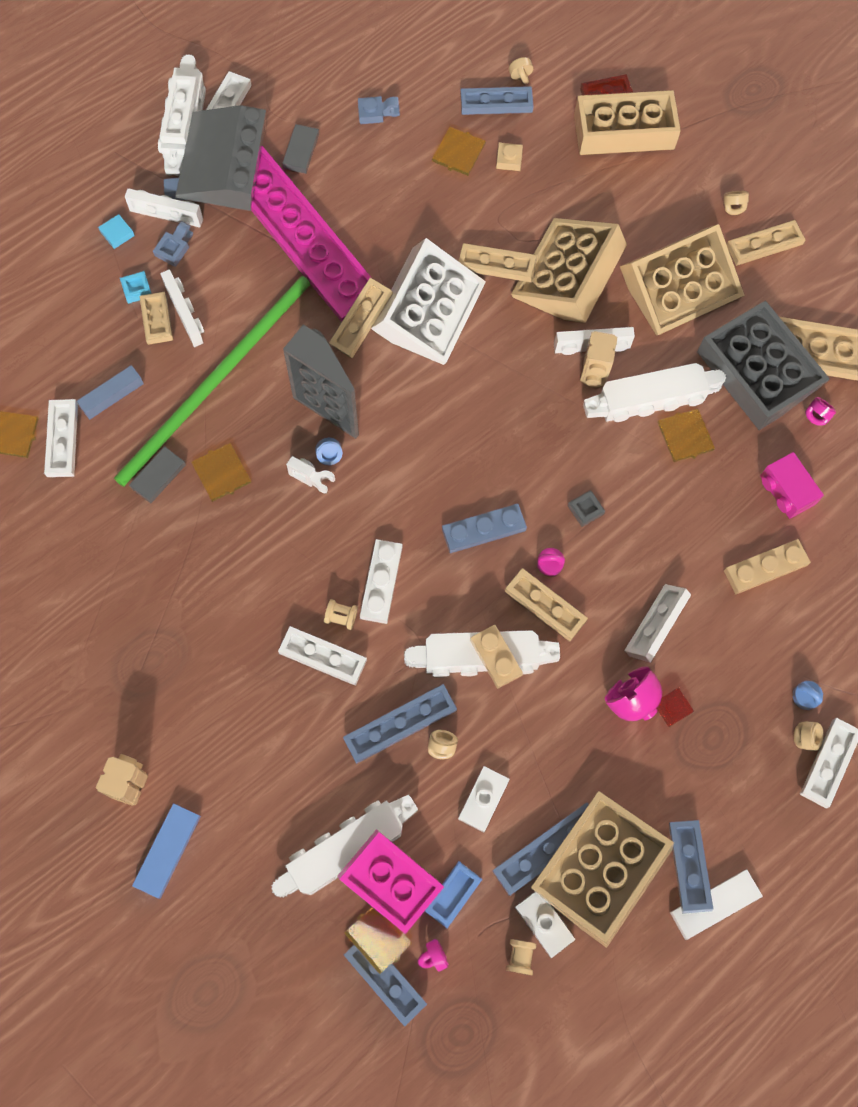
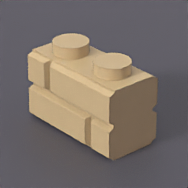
M596 331L591 332L580 378L582 383L590 387H603L614 362L617 336Z
M120 754L118 759L115 757L108 758L103 769L105 774L100 776L96 789L114 800L133 806L139 800L141 795L139 790L144 787L148 775L141 770L143 764L137 762L134 758Z

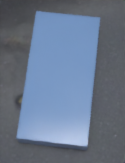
M458 861L443 882L444 888L427 907L425 912L445 928H448L480 884L482 878Z

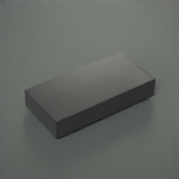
M295 124L282 163L283 169L307 174L319 137V129Z
M164 446L129 486L151 504L186 466L185 461Z

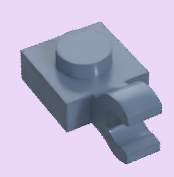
M382 96L358 98L360 124L382 123L383 116L396 117L400 115L398 97H390L382 102Z
M181 221L173 235L166 232L154 248V256L176 267L189 249L187 242L193 236V232L189 230L191 226Z

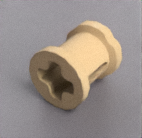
M330 599L324 623L334 622L345 625L347 629L352 630L358 606L353 605L349 607L338 604L335 600ZM336 613L345 614L347 616L338 615Z
M510 939L512 951L510 965L506 966V971L533 975V970L530 967L533 950L536 949L537 944Z

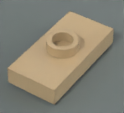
M165 292L139 296L147 344L172 341L173 335Z

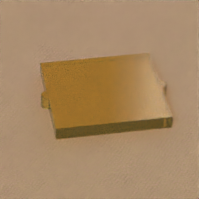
M449 127L432 158V162L447 167L449 171L455 170L468 176L486 141L470 135L469 132L464 133Z
M698 409L685 413L677 412L674 416L658 420L657 422L674 462L690 457L695 459L697 455L715 449Z
M0 411V454L28 458L32 441L36 440L34 434L39 418L37 416Z
M231 443L215 451L209 450L207 455L191 462L212 502L229 493L232 495L235 490L251 483Z
M371 908L365 915L360 914L357 917L358 921L345 932V935L379 974L392 962L397 963L400 960V955L412 944L398 927L374 908Z

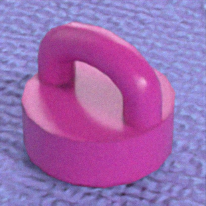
M815 397L807 407L805 414L811 423L823 426L836 414V409L820 397ZM813 410L824 418L817 419L812 414Z
M546 548L538 556L537 567L544 575L555 576L563 569L565 558L559 550Z
M433 939L427 942L426 947L428 951L419 956V966L422 968L435 966L438 972L448 968L449 963L439 941Z

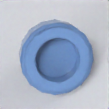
M324 438L315 447L317 459L324 465H334L342 458L341 444L334 438Z
M804 681L794 688L792 697L798 707L804 710H811L822 703L823 692L815 682Z

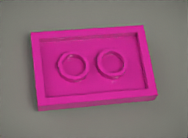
M377 829L337 875L340 881L405 934L444 888L442 883Z

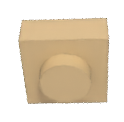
M499 143L496 169L520 171L523 145Z

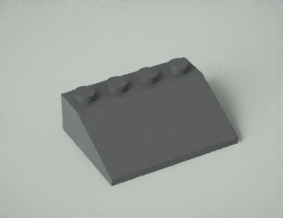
M239 105L192 112L176 198L251 211L265 132L266 110Z
M766 300L705 336L697 351L711 370L720 369V371L726 374L723 386L758 430L779 419L830 380Z
M302 325L283 348L293 398L356 439L359 436L355 389L324 335L317 329L313 328L311 330Z

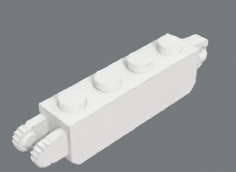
M186 54L181 59L180 68H174L173 75L197 78L198 88L193 112L202 111L206 93L203 75L196 68L194 56ZM169 78L168 89H170L172 78ZM159 138L158 150L159 153L163 154L166 175L180 176L186 144L162 143Z
M694 363L608 381L605 383L601 394L584 400L583 407L587 418L605 417L606 422L612 420L621 422L631 416L639 415L645 417L653 414L655 411H672L679 406L687 404L689 406H696L703 403L708 394L716 393L721 389L722 384L725 382L726 374L720 371V369L704 372L703 366Z
M533 631L500 632L523 674H531L534 670L538 669L539 665L560 660V647L557 642L539 641L538 635ZM480 632L431 634L426 639V646L409 647L404 651L406 666H409V668H426L427 673H433L434 677H447L450 675L449 673L461 672L462 676H475L478 672L487 671L470 641V637Z
M406 795L391 803H388L386 800L382 804L378 800L364 809L366 814L356 820L353 816L339 825L341 830L331 836L328 832L314 841L316 845L314 848L307 852L301 849L289 857L291 862L286 865L288 872L280 876L278 880L275 879V882L271 885L272 893H275L280 898H284V896L292 894L298 889L303 894H314L338 878L337 875L376 829L392 842L400 838L403 829L402 824L418 811L412 798Z

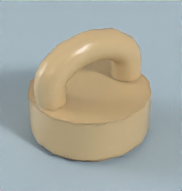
M526 57L514 60L509 66L511 78L515 80L521 79L524 84L529 83L528 76L533 71L531 60Z
M731 191L724 194L725 211L728 214L739 215L746 210L747 203L749 202V193L747 191ZM741 204V207L738 209L731 208V205Z
M800 722L795 727L793 738L798 748L818 750L823 743V728L818 722Z
M433 731L429 738L428 753L437 759L451 758L456 751L457 737L449 731Z

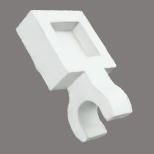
M292 456L286 464L289 475L310 487L312 485L315 486L322 493L328 492L327 486L321 483L324 479H329L332 482L335 481V476L332 472L327 470L316 472L314 465L306 459L301 458L299 460Z

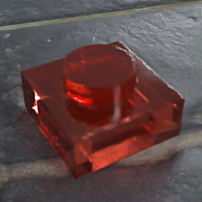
M679 687L663 696L656 708L668 727L694 712Z

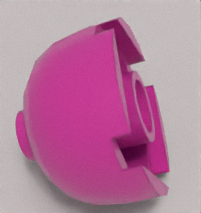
M646 666L630 672L628 675L631 679L623 683L620 679L605 696L607 706L621 719L626 721L643 719L646 721L651 719L658 711L656 708L662 698L661 683L650 668Z

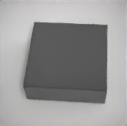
M591 490L568 503L569 509L581 527L605 514L604 508Z

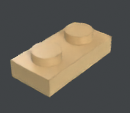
M496 625L470 637L473 647L497 689L523 675L521 668Z

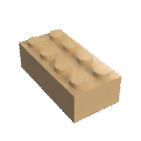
M674 90L577 97L574 119L580 155L675 149L681 130Z

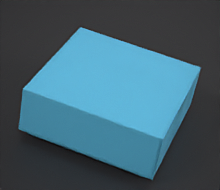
M119 214L98 227L100 233L114 249L135 236L132 229Z
M144 271L120 278L128 304L139 301V296L152 294Z

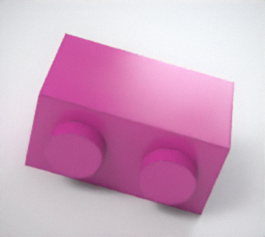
M794 452L768 465L760 475L763 486L772 493L777 500L778 508L781 512L786 513L789 519L815 506L824 496Z

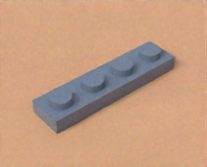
M444 684L351 732L344 736L343 739L354 761L358 764L457 711V708Z
M585 803L492 870L509 896L542 873L589 806L588 803Z

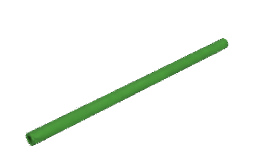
M301 276L121 469L114 477L117 483L124 487L303 294L311 285L306 277Z

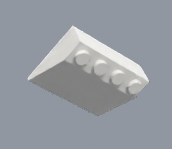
M425 238L412 248L391 289L393 292L391 298L371 329L395 345L444 365L486 281Z

